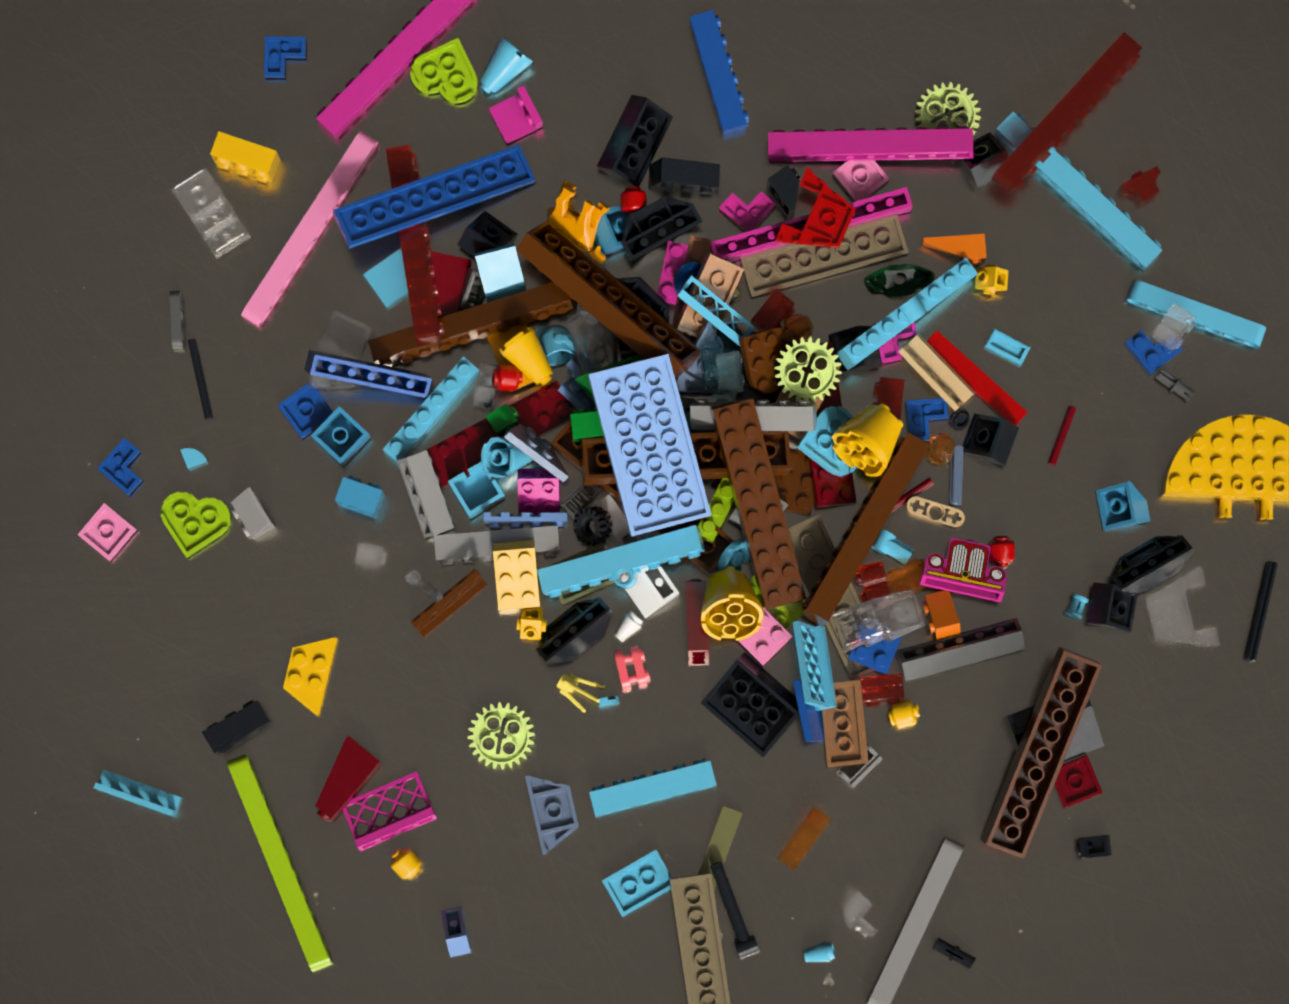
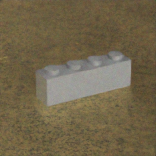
M427 450L397 460L424 538L453 529V519L448 512L445 496L441 492L439 479L434 472L432 459L428 455Z

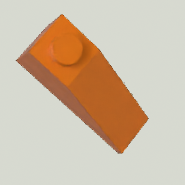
M985 234L926 237L922 240V246L958 261L967 258L972 266L981 265L987 258Z

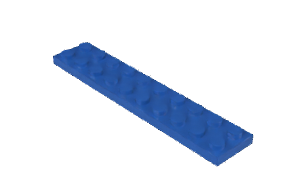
M518 144L334 209L332 213L350 249L532 184L536 179Z

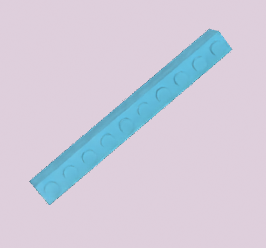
M1012 112L996 128L995 134L1133 263L1144 271L1162 252L1160 243L1154 238L1150 239L1145 234L1146 231L1139 224L1135 225L1130 220L1131 217L1124 210L1120 211L1115 206L1116 203L1108 196L1105 197L1101 193L1098 185L1093 182L1090 183L1080 169L1076 170L1070 165L1071 161L1065 155L1061 156L1056 152V147L1050 141L1046 142L1042 139L1041 133L1036 128L1028 126L1026 119L1021 114Z

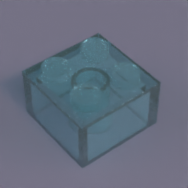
M726 346L702 349L705 390L718 395L742 392L745 379L741 373L743 359L739 350Z

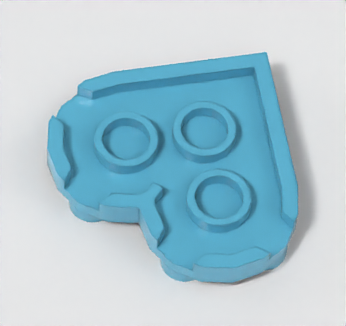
M841 406L825 408L816 416L817 428L814 431H806L796 448L829 473L842 477L852 473L857 467L854 466L852 469L837 456L832 448L834 442L831 437L838 428L852 419L853 416L847 409Z

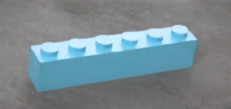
M463 356L383 448L384 453L396 463L397 460L409 456L479 376V369Z
M705 758L693 761L694 765L686 767L684 763L673 766L674 770L669 772L661 769L653 771V776L645 777V774L634 776L633 781L625 783V779L614 781L611 787L605 788L604 784L592 787L593 791L589 792L595 817L716 786L711 762H706Z

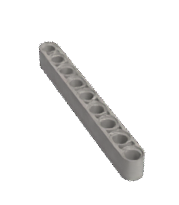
M944 838L866 1004H891L965 845L951 838Z

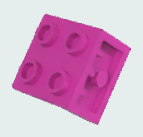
M524 85L517 88L516 95L489 108L506 144L543 127L542 119Z
M545 468L518 469V512L534 513V516H538V513H560L559 479Z

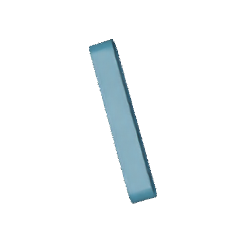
M1133 280L1126 299L1132 304L1255 348H1260L1266 331L1265 326L1138 280Z

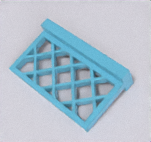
M801 621L793 622L805 704L814 706L817 711L837 707L825 626L815 627Z

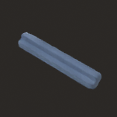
M953 445L951 447L950 505L960 506L962 504L964 447L961 445Z

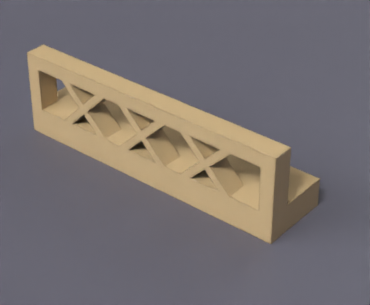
M917 334L906 346L898 351L954 411L963 406L976 393L920 334Z

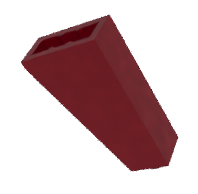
M700 579L685 581L688 666L709 665V635L704 631L701 624V610L706 592V581Z
M350 736L346 737L315 805L318 810L316 814L324 821L329 819L333 822L381 766L380 761Z

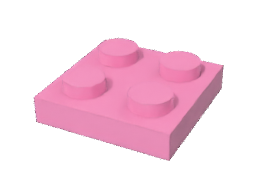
M848 160L832 173L854 202L868 198L890 180L874 160Z
M104 503L78 533V536L107 560L111 561L135 533L136 529Z
M764 607L760 629L752 636L738 641L762 666L793 637Z

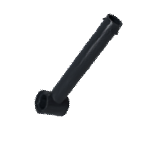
M722 862L710 865L738 940L734 944L740 960L760 953L754 935L749 936Z

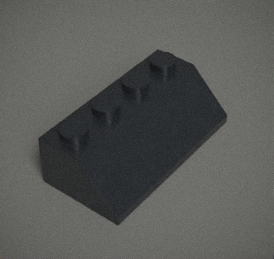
M631 95L597 167L611 177L633 187H639L673 116L647 97Z

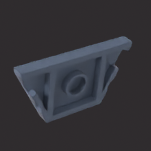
M705 321L693 343L701 350V353L691 368L675 379L678 392L714 393L733 358L728 349L724 347L720 336H717L712 328L713 325L708 321Z
M519 424L504 435L505 439L562 482L569 477L550 442L544 438H539L532 428H526L524 425Z
M527 775L525 779L542 855H544L576 830L579 824L569 785Z

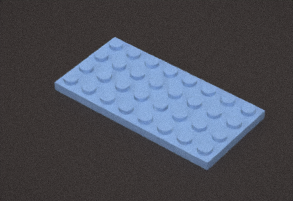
M669 354L588 374L630 537L711 516Z

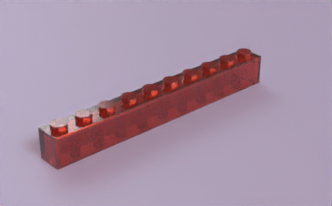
M1123 32L995 171L991 179L1009 195L1014 189L1018 191L1025 184L1023 179L1027 175L1031 177L1037 171L1038 167L1036 165L1040 161L1044 163L1051 155L1049 151L1053 147L1057 149L1064 141L1062 137L1066 133L1070 135L1077 127L1075 123L1078 119L1081 121L1085 119L1090 113L1088 111L1091 105L1095 107L1102 100L1100 95L1104 91L1108 93L1115 85L1113 81L1117 77L1121 79L1128 71L1126 67L1129 64L1134 65L1141 57L1139 52L1142 47Z
M410 145L386 149L392 189L420 179L418 170L414 171L413 164L417 163L415 151L411 152ZM423 223L399 231L417 346L442 342L441 335H445L443 322H438L441 309L440 304L435 303L438 290L437 285L432 284V277H435L434 266L429 265L428 259L432 258L431 247L426 246L425 240L429 239L428 228L423 227Z

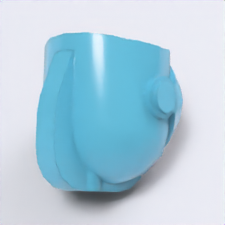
M544 325L535 329L550 366L565 364L575 358L579 349V342L567 328L562 325Z

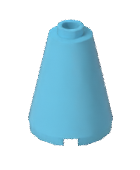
M502 36L498 40L479 81L482 83L480 87L487 93L491 91L496 93L529 67L533 61Z
M504 437L490 438L483 445L481 451L483 466L487 465L489 470L487 473L495 478L507 477L533 461L532 458Z

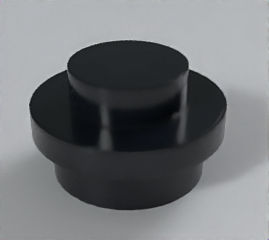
M963 408L957 409L950 416V423L956 428H964L970 422V415Z

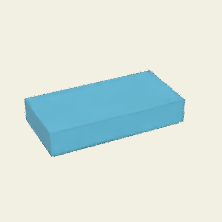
M995 328L985 345V348L1019 366L1022 365L1031 348Z

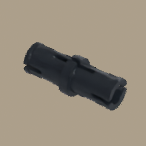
M940 937L933 947L934 950L949 957L950 961L953 962L955 960L968 969H971L976 957L960 950L959 946H953Z

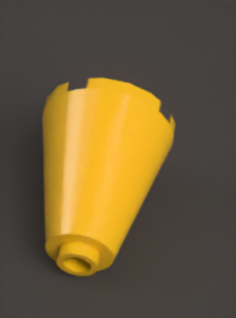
M529 327L527 328L529 330L528 333L520 332L504 345L506 347L505 350L500 349L499 352L536 385L541 383L543 386L552 379L553 371L534 328Z

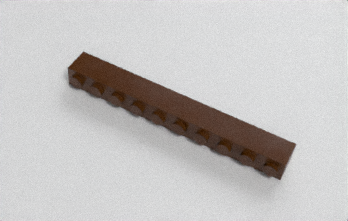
M551 282L368 340L374 363L392 367V365L410 362L412 359L420 356H429L431 353L439 350H448L455 345L467 344L474 339L487 338L490 334L496 332H506L515 326H525L529 322L544 320L557 313H566L568 310L573 309L568 294Z

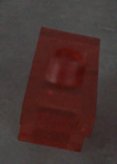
M1158 166L1144 173L1139 171L1133 174L1131 180L1121 184L1119 188L1123 196L1131 195L1135 197L1139 205L1158 196L1160 190L1156 185V179L1161 174Z

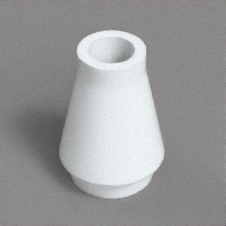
M630 611L628 614H625L614 635L624 642L626 638L642 627L641 623L643 620Z

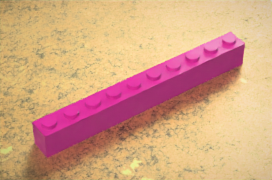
M430 0L431 3L427 7L423 6L417 12V17L412 22L408 21L403 26V31L398 36L394 35L389 40V45L384 50L380 49L375 54L374 60L370 64L367 63L361 68L360 74L356 78H352L345 85L346 89L342 93L338 92L331 99L332 103L328 107L324 106L320 109L316 118L318 124L336 139L473 0Z
M960 126L957 129L918 127L916 130H907L904 127H899L895 130H887L886 128H876L875 130L857 128L854 131H846L845 129H835L834 131L816 129L811 132H805L802 129H797L793 132L774 130L773 132H768L769 162L973 159V128L969 129L966 126Z
M907 187L849 203L856 209L849 227L895 214L900 215L910 212L913 206ZM809 215L710 242L711 254L725 261L733 262L740 260L741 257L788 245L787 243L775 242L782 223L803 231Z

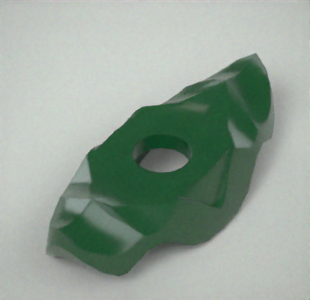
M912 264L889 265L867 275L864 281L866 286L874 292H882L891 296H908L933 282L935 274L928 269ZM897 273H903L906 279L904 283L897 284L894 281V276Z

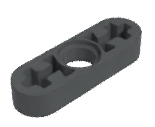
M181 290L170 291L173 350L184 349Z

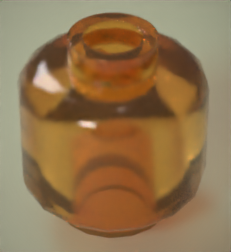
M797 313L784 321L785 329L793 332L797 343L800 342L801 337L805 340L812 335L814 326L807 314Z
M946 433L932 436L928 443L930 447L926 452L930 461L937 465H944L950 462L955 449L953 439Z

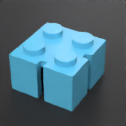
M482 461L468 469L470 477L467 478L465 473L462 472L448 481L470 519L505 499L504 493L496 480H493V476L487 473L489 472L487 465L483 466Z

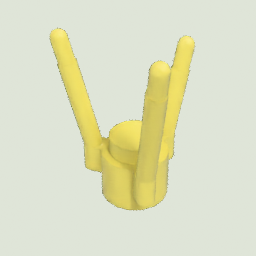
M564 673L557 687L561 689L560 693L565 695L582 712H585L586 709L570 694L574 690L596 702L600 701L599 698L577 685L578 682L601 689H605V685L578 677L572 673L570 675Z

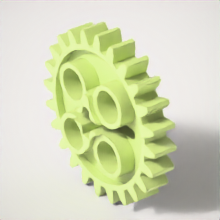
M942 82L940 89L933 85V92L927 89V96L921 95L920 99L923 102H917L916 106L920 109L915 110V114L920 117H917L915 122L921 123L918 127H926L928 129H936L941 124L946 125L948 129H957L960 126L978 129L979 124L975 121H980L981 116L976 115L980 112L981 108H975L978 100H971L974 94L967 95L968 88L961 91L960 84L953 88L952 82H950L948 87H945V84ZM954 98L958 101V105L951 106L947 100ZM935 106L940 112L932 114L929 108ZM961 107L964 108L963 111L961 110V111L955 112V111H957V110H958L959 108H961ZM945 112H947V114L953 113L950 119L948 118V116L943 117ZM962 116L967 122L959 124L956 118ZM940 119L936 123L931 122L932 120Z
M801 337V343L799 344L793 340V347L786 344L788 351H780L784 356L783 359H776L781 363L780 366L774 368L780 370V373L775 375L776 378L782 379L778 386H785L782 391L783 393L790 391L788 398L796 395V402L801 397L804 400L811 398L813 403H816V397L823 401V394L831 396L829 389L836 390L837 388L833 383L840 382L836 375L842 374V372L836 370V367L841 366V363H835L839 355L832 356L834 348L827 350L828 343L825 342L821 346L819 338L815 343H813L812 337H809L808 342H805L804 338ZM801 351L806 352L808 356L804 363H799L796 359V355ZM815 353L816 355L811 365V369L814 372L813 374H808L805 387L801 388L805 376L803 368L808 367L811 355ZM820 358H824L827 361V366L823 370H819L816 367V361ZM793 371H798L801 375L800 380L796 383L791 382L789 378L790 373ZM818 378L820 380L819 388L811 389L809 387L810 379Z
M501 702L498 703V708H494L490 704L489 711L483 707V715L476 713L479 718L478 721L471 720L475 727L468 728L470 732H473V735L468 736V739L474 741L469 747H476L472 754H480L478 761L481 762L485 759L486 767L493 763V769H496L498 764L502 770H504L505 764H508L512 769V762L514 761L520 765L519 758L522 757L526 760L527 757L524 753L525 751L532 752L528 745L534 744L532 740H529L530 737L535 736V733L529 732L534 726L526 724L530 717L523 719L525 711L517 713L518 706L511 710L509 703L506 704L505 708H502ZM496 718L499 720L497 729H490L488 727L490 719ZM506 718L504 734L507 738L502 739L500 753L496 754L499 742L496 734L501 733L502 722ZM511 723H517L520 726L519 731L515 734L508 731V726ZM486 739H493L495 742V746L491 750H487L483 746ZM507 743L515 745V751L512 754L504 752V746Z

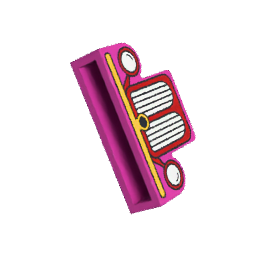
M951 538L946 550L945 559L938 553H932L927 556L921 573L920 585L1001 602L1005 593L1007 574L1003 568L998 566L988 568L991 549L989 545L976 543L969 539Z

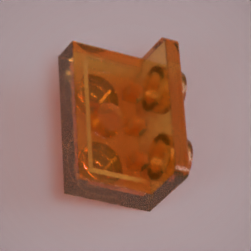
M923 558L920 560L913 559L907 563V566L901 569L896 567L886 575V582L896 602L929 588L920 585L921 573L925 563Z

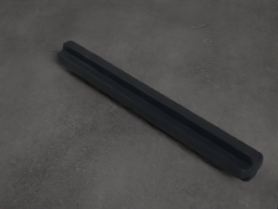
M1273 561L1266 562L1244 657L1248 661H1256L1278 567V563Z

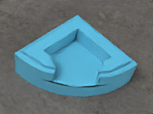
M192 448L180 449L188 469L208 462L205 456L198 450Z
M617 695L599 697V707L620 704L619 696Z

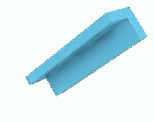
M692 275L676 293L680 299L738 346H740L739 338L741 336L735 332L734 323L743 322L749 327L742 337L750 335L755 328ZM691 282L699 287V295L690 296L685 292ZM702 290L705 291L707 295H702ZM712 297L715 301V308L706 309L703 306L702 298ZM694 298H700V303ZM718 303L721 304L723 307L718 308ZM718 310H728L731 315V321L722 322L719 319ZM710 311H716V316ZM733 315L737 317L739 320L734 321ZM726 324H732V329Z
M106 770L102 771L99 782H95L94 789L173 817L176 816L182 797Z

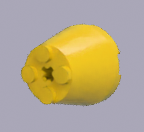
M880 404L879 406L869 405L835 431L831 437L834 442L832 448L837 456L852 469L856 466L866 471L865 474L867 476H880L888 466L903 423L890 412L889 407L885 404Z
M730 566L709 577L701 610V624L704 631L717 640H721V638H736V641L755 634L761 627L764 613L762 605L747 576Z

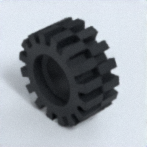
M593 506L577 512L578 515L574 517L577 521H574L573 525H576L574 532H578L576 537L581 538L580 542L586 545H593L605 542L610 537L608 533H611L612 529L609 526L613 525L612 522L609 523L608 521L611 517L610 515L606 516L608 513L606 510H603L602 507ZM591 518L596 524L595 533L590 528Z

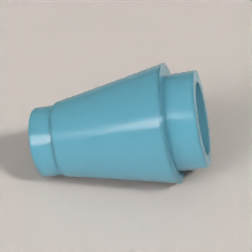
M825 941L803 950L806 962H831V959H835V950L832 942L827 943Z

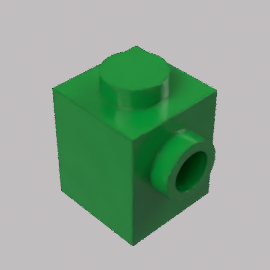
M507 403L486 415L487 421L497 436L504 432L507 433L518 424L516 418L519 415L513 406L509 408Z

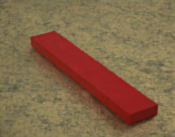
M936 330L927 340L934 350L976 392L975 394L1003 419L1017 425L1028 412L939 331Z

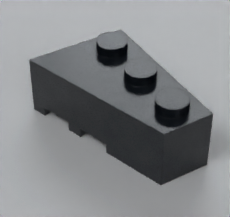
M662 157L649 165L648 189L679 190L683 192L700 191L701 194H712L713 191L719 188L720 164Z
M258 700L247 702L240 711L229 713L224 717V720L215 722L202 731L214 754L222 755L272 724V721Z

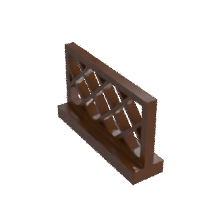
M473 569L410 622L425 638L488 585L483 580L481 574Z

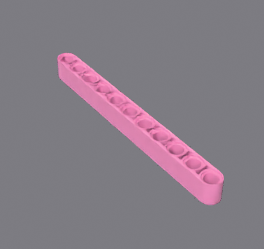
M362 131L356 135L241 314L242 317L258 327L263 324L333 216V210L339 207L378 145L377 140Z

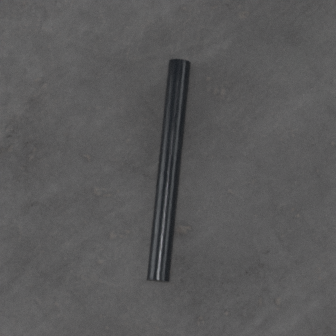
M189 339L188 345L205 420L212 419L213 416L196 339Z

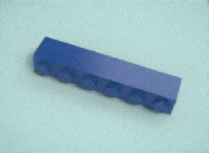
M713 10L692 15L689 18V22L722 134L727 135L745 130L749 117L747 111H743L741 103H744L741 91L737 92L735 84H738L736 73H732L730 65H732L730 53L726 54L724 49L727 43L724 34L720 35L718 27H721L719 16H715Z
M309 350L304 368L310 375L423 398L428 397L432 378L425 373Z

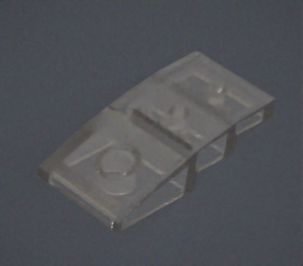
M206 168L171 189L216 259L251 238Z
M914 590L872 599L832 615L841 648L845 653L863 644L869 647L884 639L888 642L893 641L926 625Z

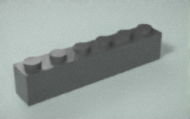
M1014 618L962 632L958 635L899 649L897 653L904 679L909 681L1024 650L1025 644L1018 619Z

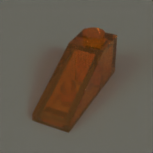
M813 807L777 859L794 871L831 818Z

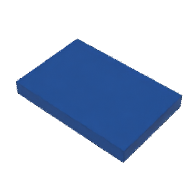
M801 679L793 681L805 742L825 741L821 711L815 710V707L805 704Z

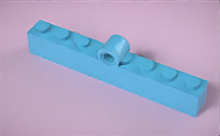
M964 258L835 354L839 355L838 358L846 369L849 370L926 314L978 273L968 259Z
M694 525L538 569L537 572L542 592L546 596L549 595L550 598L561 596V592L569 590V592L579 591L582 589L581 586L589 584V587L600 585L601 581L605 579L614 581L624 589H630L637 583V574L641 573V569H657L661 567L660 564L665 562L675 564L681 561L680 558L687 556L689 559L701 556L700 553L704 552L705 549L700 529ZM628 573V580L623 582L622 576Z

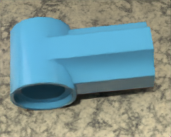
M884 529L880 531L871 547L875 551L888 555L904 565L907 564L915 550L897 540L895 535Z

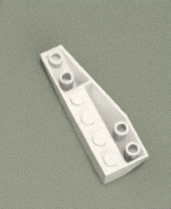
M610 494L592 505V507H602L603 510L608 512L606 516L610 515L611 517L608 521L609 523L612 522L613 526H609L612 532L608 533L610 537L606 539L608 549L642 540L639 535L630 537L625 515ZM662 567L653 570L648 568L641 569V573L637 574L635 586L625 589L645 619L677 598L680 594ZM628 573L622 576L623 582L628 580Z

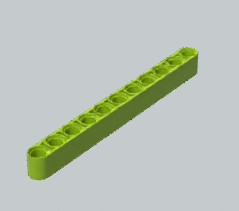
M247 754L227 761L229 771L311 971L314 972L331 965L330 956Z

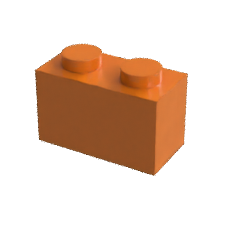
M943 590L925 595V604H922L925 616L929 615V630L931 633H935L936 639L961 634L960 622L950 592Z

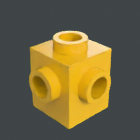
M986 264L983 268H977L976 272L978 274L975 277V288L983 290V294L994 295L995 291H1007L1009 270L999 268L994 264Z
M522 608L521 618H517V630H520V639L541 640L542 632H546L547 620L543 619V608Z

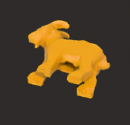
M564 180L559 196L556 198V206L547 209V220L601 264L606 260V256L601 252L600 245L595 250H593V245L600 219L603 214L609 211L610 207L601 201L595 207L587 199L584 201L581 213L573 210L570 198L574 197L576 193L574 190L577 186L568 180Z

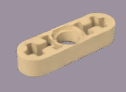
M912 497L906 504V510L910 515L947 527L958 528L965 520L964 513L961 510L921 497ZM915 501H918V505L921 507H925V503L929 504L926 509V515L922 514L924 511L922 509H917L916 512L912 511L913 507L910 506V503L914 504ZM938 507L941 510V516L938 518L931 517L930 509ZM945 510L949 511L947 515L953 516L955 513H957L958 518L961 519V521H957L955 524H953L952 519L947 517L945 521H942V518L945 515Z

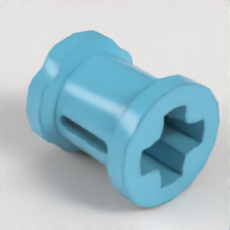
M1072 593V600L1064 613L1071 617L1082 619L1081 613L1089 599Z

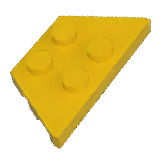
M335 637L293 647L283 688L316 716H320L338 640Z

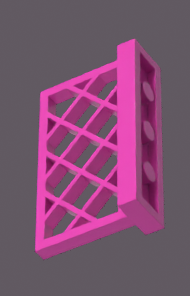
M417 771L353 798L343 809L355 839L354 841L360 852L437 819ZM416 779L418 785L415 792L404 789L407 781ZM396 788L400 790L396 800L385 797L388 789ZM402 792L413 795L409 806L399 802ZM376 796L380 798L376 809L366 805L369 797ZM416 797L424 799L427 805L419 810L412 807ZM383 800L394 803L390 814L380 811ZM356 804L361 806L358 816L355 817L348 813L346 807ZM397 805L407 808L405 816L401 818L393 816ZM364 808L374 811L371 822L360 819ZM378 813L388 817L385 825L378 826L374 824ZM358 822L369 825L366 833L357 835L355 829Z

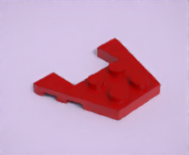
M807 168L799 186L819 194L803 231L782 223L775 242L840 248L856 209L837 192L835 193L827 186L822 179H819L812 170Z

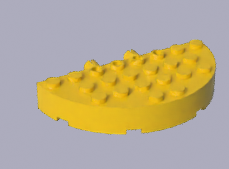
M1259 415L1228 416L1205 425L1190 436L1173 456L1165 474L1162 496L1220 499L1219 518H1232L1233 499L1261 501L1260 519L1265 520L1267 518V520H1273V501H1289V426L1272 418Z

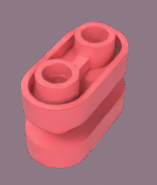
M638 645L630 647L631 653L623 655L622 649L613 651L623 691L631 690L630 683L638 682L639 688L647 686L650 676L648 669L643 668L642 661H646L643 648L639 649ZM633 662L636 674L628 675L625 663Z

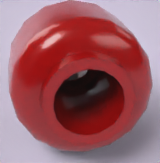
M641 187L625 188V191L620 194L621 211L629 216L647 206L646 192L641 190Z
M513 364L497 365L495 370H492V385L496 386L498 391H514L518 388L519 383H522L523 374Z
M994 536L993 540L988 543L991 547L989 560L995 562L996 566L999 567L1008 566V562H1012L1015 559V542L1009 536Z

